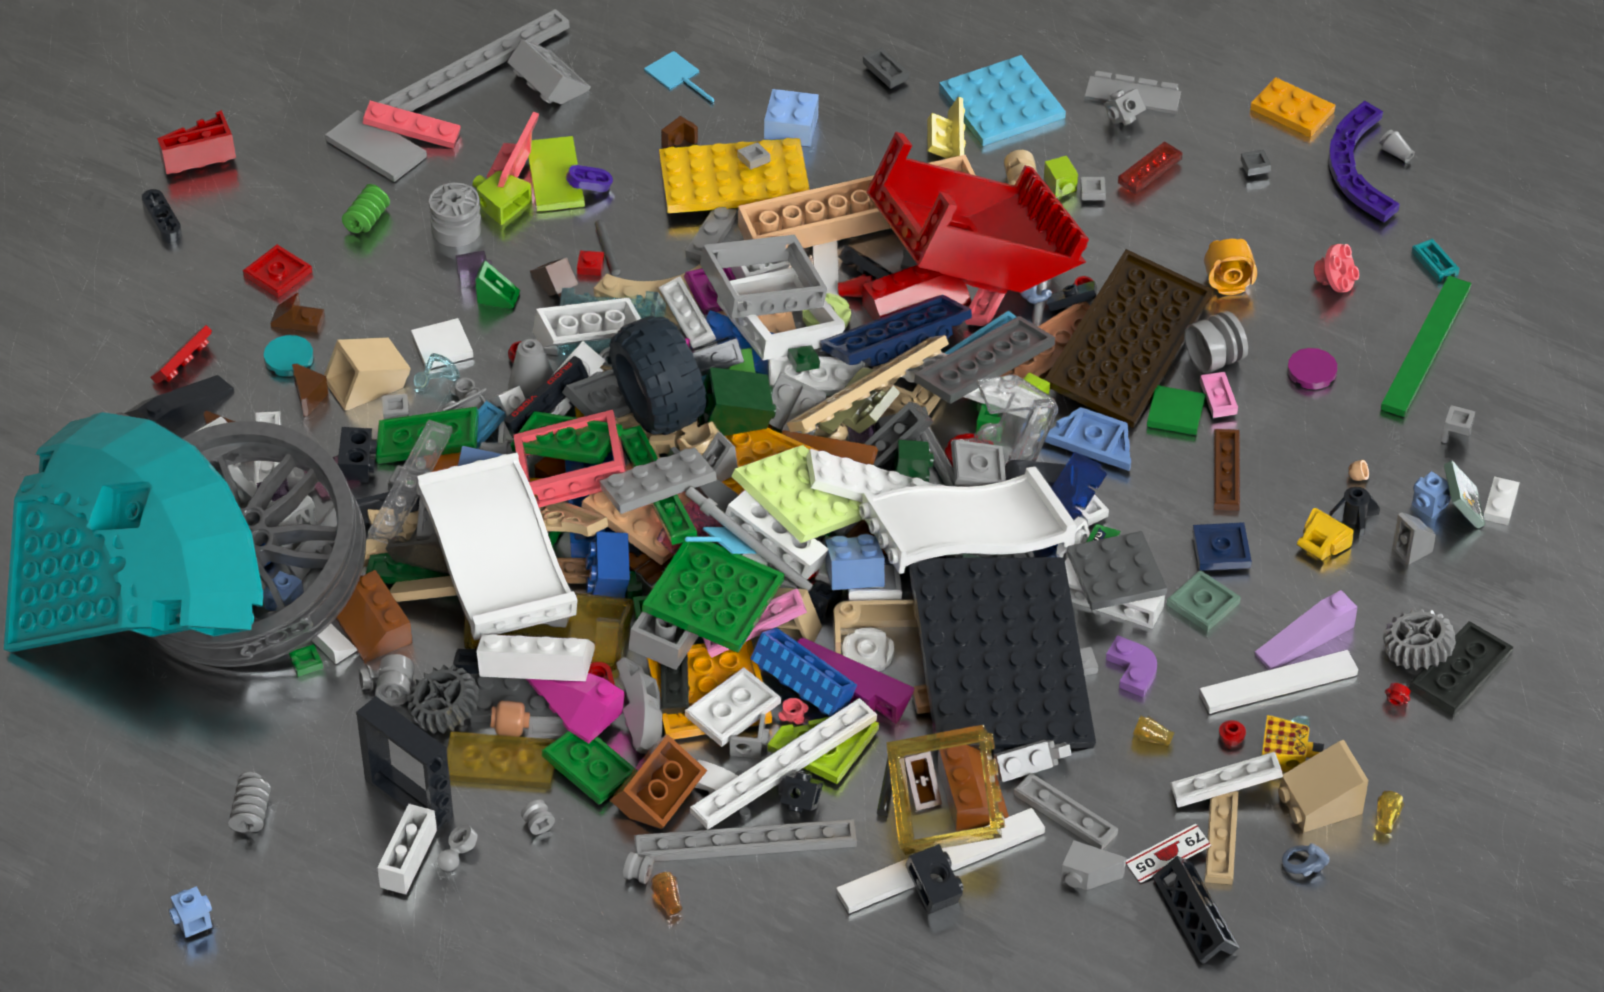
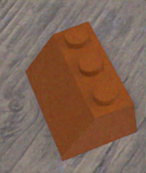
M376 570L360 576L351 598L336 617V620L351 643L357 648V652L364 663L413 642L410 621Z
M667 734L651 747L610 801L630 819L662 829L708 770Z
M966 743L939 747L938 770L956 831L986 827L1008 818L1009 815L991 756Z

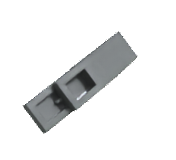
M623 657L616 664L620 672L619 678L624 684L627 693L626 698L629 702L623 708L626 718L625 724L632 735L634 748L641 754H647L651 747L661 739L662 735L660 692L656 679L645 674L641 665Z

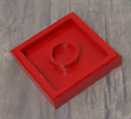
M276 244L243 270V276L275 297L280 298L311 274L312 266Z

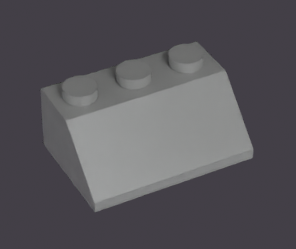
M524 39L521 40L507 61L514 68L513 72L517 76L525 78L527 80L526 84L533 90L539 91L541 93L540 97L550 104L552 101L564 104L584 94L591 88L551 50Z

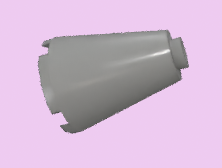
M526 339L519 343L508 383V389L520 386L525 399L554 374L544 348L538 340Z

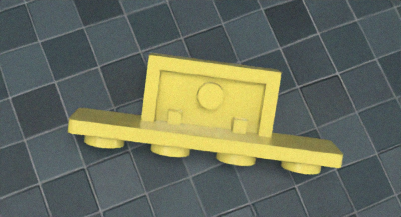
M958 97L948 110V119L931 113L928 117L927 142L929 152L947 159L964 155L966 141L964 140L965 124L963 116L965 108H963V98Z

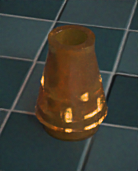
M662 872L655 875L651 879V889L664 907L667 915L679 913L683 908L680 902L677 878L671 872Z

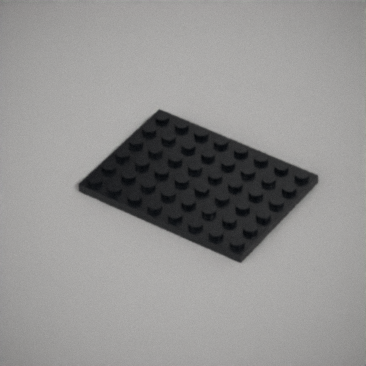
M1064 557L929 558L909 565L936 751H938L939 747L963 743L978 750H993V748L1013 749L1041 740H1052L1054 745L1065 742L1070 744V748H1094L1096 739Z

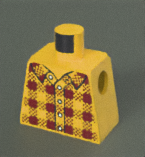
M1267 715L1262 755L1275 752L1282 773H1287L1305 762L1306 758H1312L1322 752L1324 744L1308 742L1310 728L1307 725Z

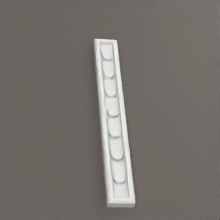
M860 698L692 805L690 813L707 830L781 783V780L783 778L786 779L787 775L795 774L796 770H801L875 722L877 714Z
M1030 808L940 846L943 852L946 851L949 854L952 862L951 869L954 871L1044 834L1045 826L1034 810ZM908 858L837 887L836 894L847 912L850 914L915 887L905 866ZM937 874L930 875L932 879L939 877Z

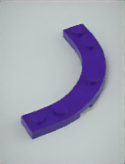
M1363 101L1337 125L1330 143L1329 165L1333 178L1341 191L1358 207L1385 222L1399 211L1400 203L1374 188L1361 174H1358L1353 151L1357 141L1383 116L1382 110L1367 101Z

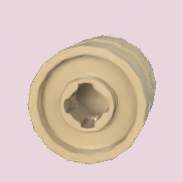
M1015 150L1005 157L1004 168L1008 184L1015 185L1024 165L1033 167L1037 172L1032 153L1026 150Z

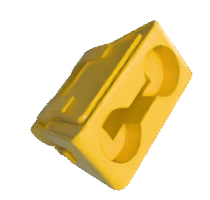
M1313 508L1305 523L1304 535L1299 538L1297 546L1324 560L1331 554L1336 555L1352 546L1353 530L1321 510Z

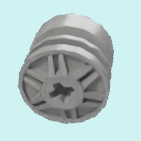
M453 182L439 186L430 194L431 231L433 238L439 243L450 247H460L474 242L480 236L482 230L480 199L477 191L472 186Z
M1222 311L1217 315L1210 316L1208 320L1205 319L1192 323L1185 329L1184 339L1188 354L1193 364L1204 374L1223 368L1225 364H1233L1235 361L1243 360L1248 354V342L1244 328L1238 318L1230 311Z

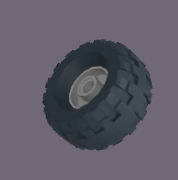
M647 316L621 327L618 333L611 338L609 354L619 389L636 421L641 424L645 431L653 435L660 433L668 435L696 422L697 418L704 413L706 392L695 357L677 326L663 316Z

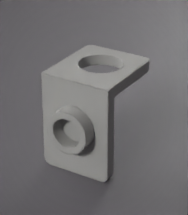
M761 714L757 738L730 737L731 756L761 759L763 745H768L769 729H765V714ZM747 744L751 749L743 751L738 749L736 745Z

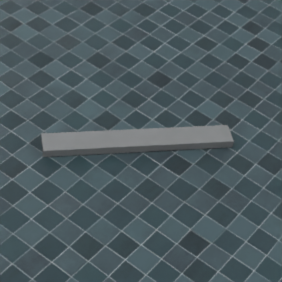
M854 819L634 835L635 853L643 858L646 856L653 857V862L857 847Z

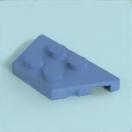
M1080 407L1073 411L1070 416L1056 421V426L1048 431L1043 429L1039 433V440L1127 471L1131 469L1128 424L1126 422Z

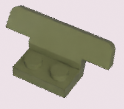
M866 367L861 368L844 388L874 370ZM894 386L886 391L883 389L878 392L872 390L869 397L860 401H853L851 408L841 412L837 411L834 413V418L823 423L819 422L817 425L823 431L832 434L841 423H844L860 434L877 422L900 392Z

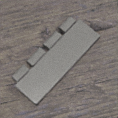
M1097 70L1095 77L1090 76L1085 93V99L1107 102L1111 99L1110 95L1123 89L1125 92L1137 88L1147 110L1171 114L1177 113L1182 92L1178 91L1179 84L1162 81L1160 88L1157 87L1158 80L1139 78L1138 84L1134 83L1135 77L1116 74L1115 80H1112V73Z

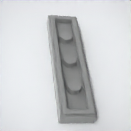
M1032 773L1014 789L1016 797L1096 848L1103 850L1118 834L1117 827Z

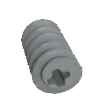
M245 772L237 780L238 784L235 789L236 793L233 798L234 802L228 826L237 832H257L264 826L263 820L266 816L265 812L268 807L267 803L271 786L268 782L264 781L261 775L254 772Z

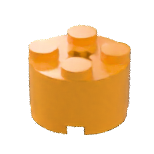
M1224 239L1221 241L1216 240L1209 244V249L1204 256V265L1212 288L1214 287L1223 295H1236L1244 292L1245 287L1250 283L1253 285L1257 278V268L1251 248L1246 240Z

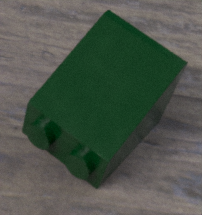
M709 368L703 382L706 392V407L704 413L698 417L699 427L712 421L724 436L767 429L770 420L774 419L776 415V404H773L772 400L773 387L769 384L768 375Z

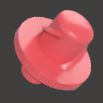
M1348 244L1330 246L1325 258L1322 256L1321 260L1316 261L1314 264L1316 280L1325 286L1330 285L1338 293L1350 291L1354 281L1359 279V270L1354 265L1351 255L1352 251Z

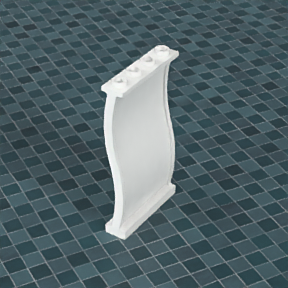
M518 453L503 454L495 458L477 460L470 464L452 466L448 469L427 472L417 476L416 492L418 496H421L433 523L451 580L470 623L474 640L481 639L482 635H498L576 615L577 597L574 591L571 592L559 566L537 501L519 463Z
M1036 466L1026 468V472L1022 476L989 485L972 487L913 486L887 491L872 497L869 492H863V500L859 505L861 518L865 519L869 525L870 532L876 536L880 548L884 549L888 555L889 562L895 566L899 574L904 573L905 567L912 563L943 555L960 553H1025L1059 543L1063 547L1074 545L1077 526Z

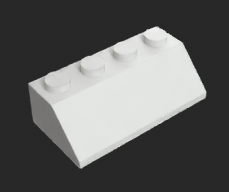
M630 298L536 309L533 334L543 347L575 344L582 341L611 339L617 334L621 327L641 318Z
M482 635L477 649L480 677L586 681L595 644L588 639Z

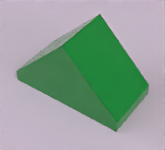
M486 260L483 261L475 279L477 304L507 309L514 308L520 289Z

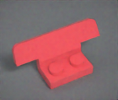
M532 113L517 144L503 143L486 176L488 179L495 172L502 171L498 187H504L510 175L518 178L531 153L532 131L538 121V113Z

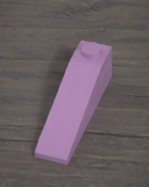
M1340 590L1318 602L1256 650L1255 656L1269 670L1279 668L1354 628L1357 606Z

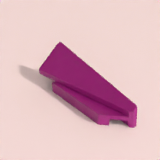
M800 638L797 641L857 684L849 704L860 698L873 711L875 709L893 723L897 724L900 721L914 693V687L808 639Z

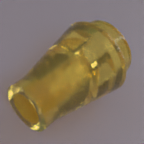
M1141 715L1133 736L1138 737L1139 741L1169 747L1175 732L1170 731L1150 716L1146 718Z
M1384 791L1378 797L1377 823L1375 827L1377 831L1384 834L1392 832V828L1404 808L1403 797L1399 793Z

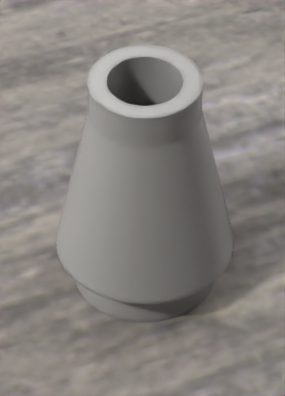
M1391 129L1380 139L1379 144L1382 146V150L1394 155L1405 163L1413 158L1415 152L1409 147L1398 131L1394 132Z

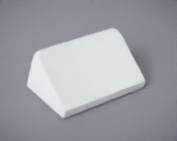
M332 624L311 640L335 664L357 651V648Z

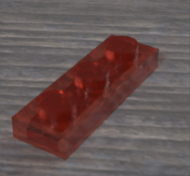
M1164 141L1119 175L1118 184L1136 195L1181 161L1183 152Z

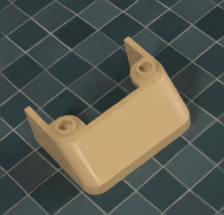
M914 600L843 601L838 603L833 609L834 652L841 654L840 628L918 627Z

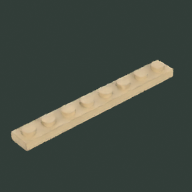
M935 336L924 340L787 422L790 432L801 431L802 434L813 431L816 429L815 424L829 421L835 417V412L851 408L853 401H860L871 395L870 391L873 389L879 390L886 387L888 380L900 378L906 374L905 370L908 368L912 369L924 363L923 359L939 355L941 353L940 349L949 344L946 336Z

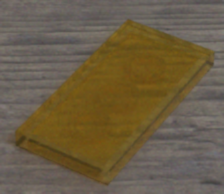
M451 732L447 748L450 781L551 788L554 766L541 755L542 750L555 740Z

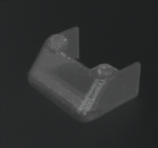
M1017 375L977 379L976 383L989 413H1003L998 424L988 423L983 425L975 438L961 440L1002 446L1004 466L1010 460L1036 461L1059 410L1055 399Z

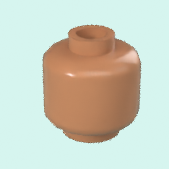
M502 700L498 702L497 707H492L491 728H495L497 735L519 737L523 733V728L529 729L530 712H525V706L522 702Z

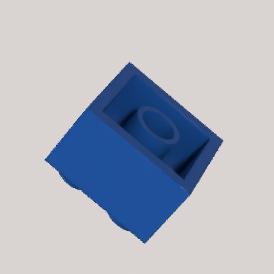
M596 532L594 542L590 541L589 554H586L585 568L590 570V577L586 579V593L591 594V603L622 604L630 580L628 533Z

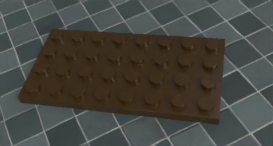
M1125 249L1046 376L1045 381L1050 383V389L1108 417L1126 422L1129 427L1134 428L1157 386L1161 383L1183 346L1186 327L1198 321L1214 290Z

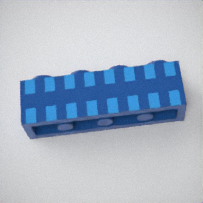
M777 627L761 633L750 658L758 664L760 669L774 675L781 684L792 688L799 693L802 699L810 701L819 708L821 713L827 716H832L848 706L857 688L856 683Z

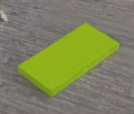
M573 136L532 140L531 153L528 156L537 212L585 207L583 190L573 188L566 180L569 168L573 165H578Z

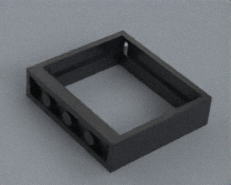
M375 696L356 711L365 780L404 810H406L408 804L434 810L436 828L438 830L443 824H448L454 816L447 748ZM389 740L423 765L426 790L391 765Z

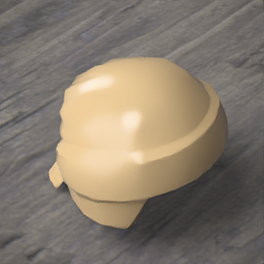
M696 421L681 429L685 435L677 438L676 442L680 451L695 447L703 455L719 430L712 421L700 427L697 426Z

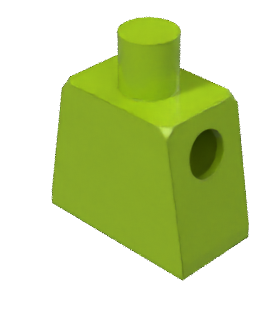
M502 171L495 172L488 179L481 175L476 176L472 186L478 193L480 208L500 225H503L532 201L531 183L510 175L504 187H498Z

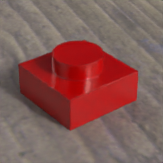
M580 250L577 274L601 276L604 252Z

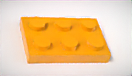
M1275 77L1251 102L1250 109L1311 138L1335 112V104Z

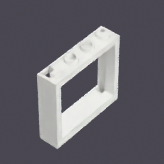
M793 268L730 281L737 295L804 288ZM719 296L717 298L718 305L762 360L788 355V349L809 345H812L814 349L822 348V340L843 333L845 330L844 321L836 314L826 300L822 308L808 309L820 324L771 334L756 314L731 319Z

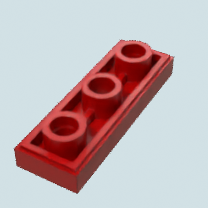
M207 325L198 330L150 378L156 384L164 379L169 382L178 374L176 368L180 364L184 367L194 358L191 353L195 349L199 352L209 343L206 338L212 334V330Z

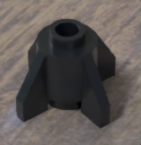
M1350 487L1344 492V497L1329 512V516L1337 521H1342L1344 517L1346 522L1356 525L1359 536H1363L1365 534V518L1379 515L1380 506L1366 489Z

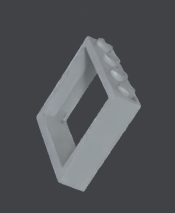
M795 235L703 245L700 265L731 319L755 314L759 316L817 309L824 306L827 287ZM788 261L804 288L737 295L722 268Z

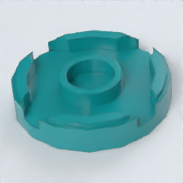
M297 335L277 337L265 347L263 355L267 369L275 371V374L279 376H293L292 364H299L304 367L309 365L310 367L314 359L311 343Z

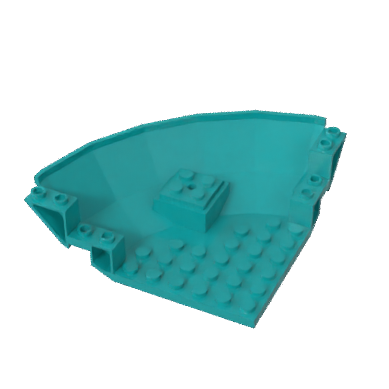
M101 412L87 418L69 422L38 448L35 455L40 456L39 473L25 476L14 497L3 650L16 652L127 630L149 637L188 630L216 637L251 630V625L254 622L252 605L263 606V589L252 532L228 483L194 445L154 421Z

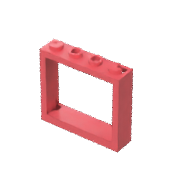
M613 410L514 434L515 449L519 456V463L527 477L533 494L538 496L536 498L538 507L602 492L600 480L626 471L621 438L618 436L617 421ZM593 420L608 423L614 461L530 482L526 456L531 454L525 453L523 442L527 443L537 440V435H546L552 431L556 435L558 430L567 427L574 429L588 426L587 422Z

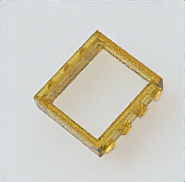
M984 725L886 742L899 848L905 855L917 853L940 844L941 848L1002 838L1001 829L1005 828V819L1003 812H999L998 802L1002 801L999 785H995L994 776L998 775V766L996 759H992L991 749H995L993 734L988 733ZM979 742L990 826L914 840L904 756Z

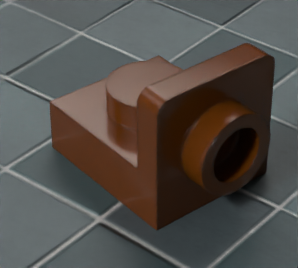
M679 116L661 130L662 148L675 147L681 144L683 140L688 141L692 145L697 144L698 127L693 122Z

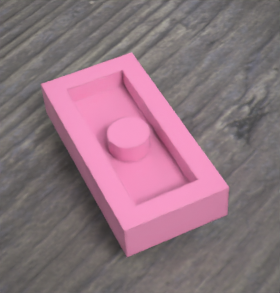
M1225 372L1201 375L1200 384L1204 394H1206L1205 398L1212 417L1236 415L1238 406Z

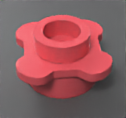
M797 698L785 700L782 703L783 710L778 714L779 720L789 721L796 725L802 724L804 722L803 716L808 712V705Z

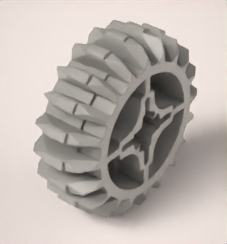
M1411 609L1409 614L1401 612L1400 618L1393 617L1392 622L1387 623L1383 634L1384 650L1389 656V660L1395 661L1396 666L1404 665L1405 669L1414 667L1417 671L1419 667H1424L1426 670L1431 665L1438 667L1439 662H1446L1447 657L1452 656V651L1455 649L1456 644L1455 630L1449 619L1443 618L1442 613L1435 615L1433 610L1427 613L1423 609L1420 612H1414Z

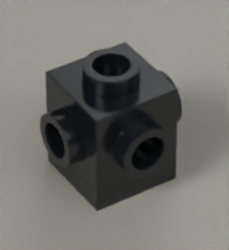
M796 770L795 774H789L786 776V779L783 778L781 780L778 791L782 795L780 802L788 804L787 809L803 812V809L812 811L818 807L824 782L812 779V774Z

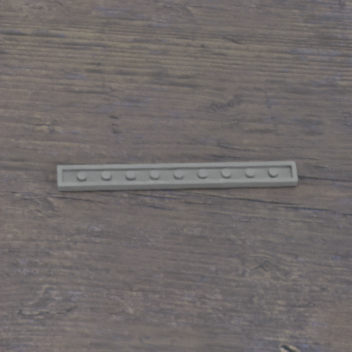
M554 9L378 103L411 112L506 62L522 39L538 45L570 28L569 20Z

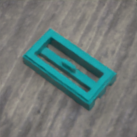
M1433 238L1412 246V254L1438 283L1443 281V277L1447 279L1451 274L1454 276L1459 275L1460 268Z

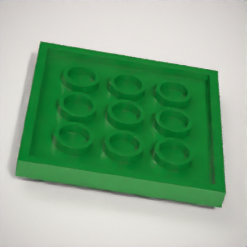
M683 542L644 601L642 611L738 653L783 583L785 574L740 554H731L726 548L712 542Z

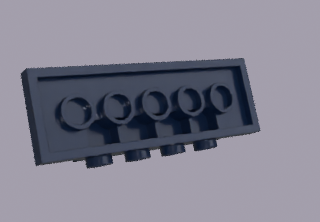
M942 294L821 341V347L823 351L848 365H857L863 361L869 366H879L887 363L889 359L898 357L930 337L945 335L948 339L953 335L952 326L960 325L963 321L971 319L972 312L970 308Z

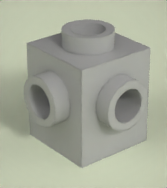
M1137 88L1125 92L1123 89L1111 94V99L1104 103L1107 116L1112 120L1113 124L1123 122V125H1127L1136 120L1135 116L1146 110Z

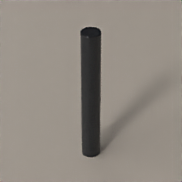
M891 746L888 752L877 814L882 817L888 814L900 749L897 746Z

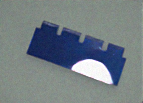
M1074 452L1051 488L1073 520L1082 515V512L1076 509V506L1085 510L1096 493L1089 486L1099 489L1108 475L1104 470L1100 469L1102 467L1101 464L1077 452Z

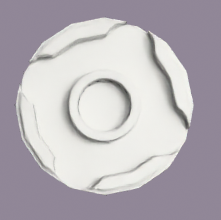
M872 627L859 628L855 630V633H852L850 636L848 634L844 638L841 652L845 657L874 670L882 671L893 660L894 644L891 638L889 639L882 630Z

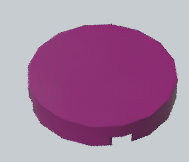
M1318 348L1300 349L1293 353L1288 361V375L1294 383L1296 381L1300 383L1301 387L1317 390L1326 388L1330 385L1331 381L1336 379L1338 364L1335 358L1324 350Z

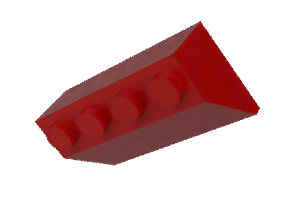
M918 265L865 283L862 290V306L873 321L942 294L966 307L972 301L966 283L961 278L941 274L939 271L936 272L931 269L927 270V268L923 269V267L919 268Z

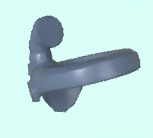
M1037 285L1020 293L1023 298L1033 304L1044 302L1052 295L1049 289H1044L1041 291V295H1037Z
M1310 843L1309 846H1295L1284 852L1282 866L1289 873L1303 874L1306 877L1312 872H1319L1328 865L1330 858L1322 848L1314 843ZM1297 851H1303L1309 855L1308 859L1302 864L1294 865L1288 862L1289 856Z

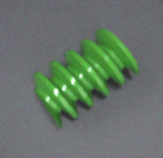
M367 184L361 194L357 196L356 200L353 201L352 205L343 214L342 223L344 227L352 233L369 232L376 223V220L380 218L381 214L390 205V198L380 187L374 184Z

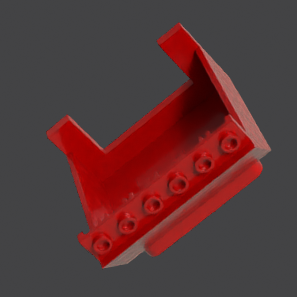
M895 132L866 193L919 268L923 267V269L927 268V270L931 269L932 271H939L941 274L961 278L964 283L972 287L1006 294L1008 290L1021 293L1086 263L1081 254L1086 249L1089 238L1033 167L1024 165L1015 185L1006 184L909 159L907 156L913 145L903 133Z

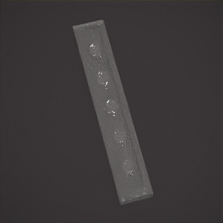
M428 420L368 531V538L393 545L418 498L416 492L417 476L432 472L452 434V426Z

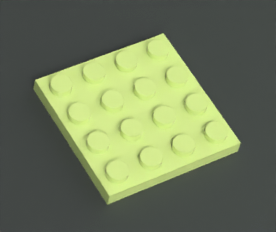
M804 445L735 468L731 477L801 543L864 520L859 512V505L862 502L811 488L806 459L809 449Z

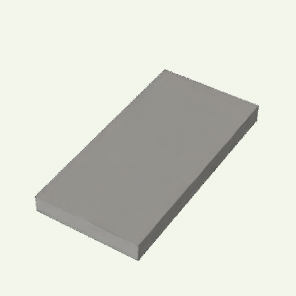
M359 110L325 134L327 142L393 182L427 157L426 150L401 135L363 124L365 114Z

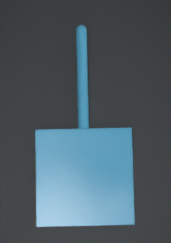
M675 51L644 68L647 73L669 90L685 82L712 103L714 102V98L689 80L690 77L699 73V70Z
M704 527L703 530L711 537L685 538L686 542H718L731 554H758L726 527Z

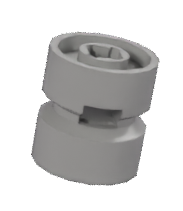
M387 655L380 662L379 678L375 691L376 696L389 705L404 704L408 701L407 697L411 694L410 688L412 687L411 682L414 675V663L403 655Z

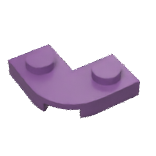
M1117 635L1106 653V660L1127 668L1120 680L1119 688L1144 697L1156 677V656L1149 648Z

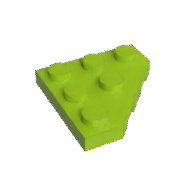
M829 717L808 721V725L793 727L790 724L781 726L768 743V751L775 753ZM873 722L805 766L804 769L838 784L877 733L879 723Z

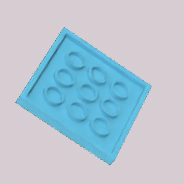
M1022 55L939 82V90L951 105H953L958 97L963 98V108H965L963 121L982 146L1064 119L1066 115L1064 108Z

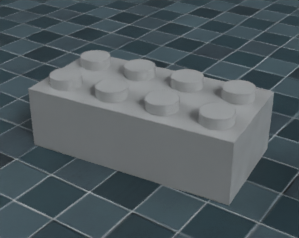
M642 611L631 628L629 650L677 670L698 638V635Z

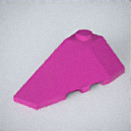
M588 673L586 681L526 679L538 695L543 696L547 700L552 712L560 716L565 728L588 744L623 713L625 692L596 675Z

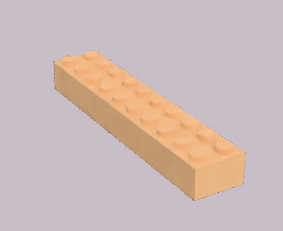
M966 155L929 163L975 175ZM874 175L738 206V227L744 240L795 235L801 246L807 248L891 228L866 193Z

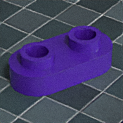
M573 165L566 174L567 182L576 189L606 192L613 182L611 174L600 168Z

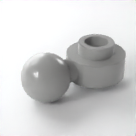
M459 825L451 832L448 843L451 846L450 849L443 850L437 858L438 866L442 870H455L459 865L458 855L474 848L477 841V833L469 825Z

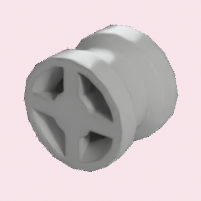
M534 800L525 805L521 811V817L528 823V828L532 834L545 833L555 823L553 814L548 812V806L543 800Z
M630 852L624 865L623 878L628 880L635 878L640 883L646 884L652 872L653 857L646 856L643 858L639 857L635 852Z

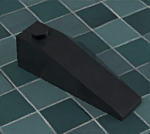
M215 375L144 400L124 414L130 417L154 421L167 430L174 432L232 393L234 387L219 375Z

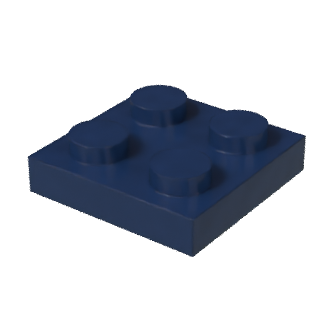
M1244 522L1193 525L1192 533L1199 570L1251 568L1252 560Z

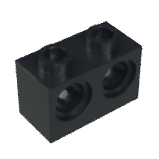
M341 427L337 465L347 482L368 483L369 472L374 473L375 457H371V454H376L377 439H372V428Z

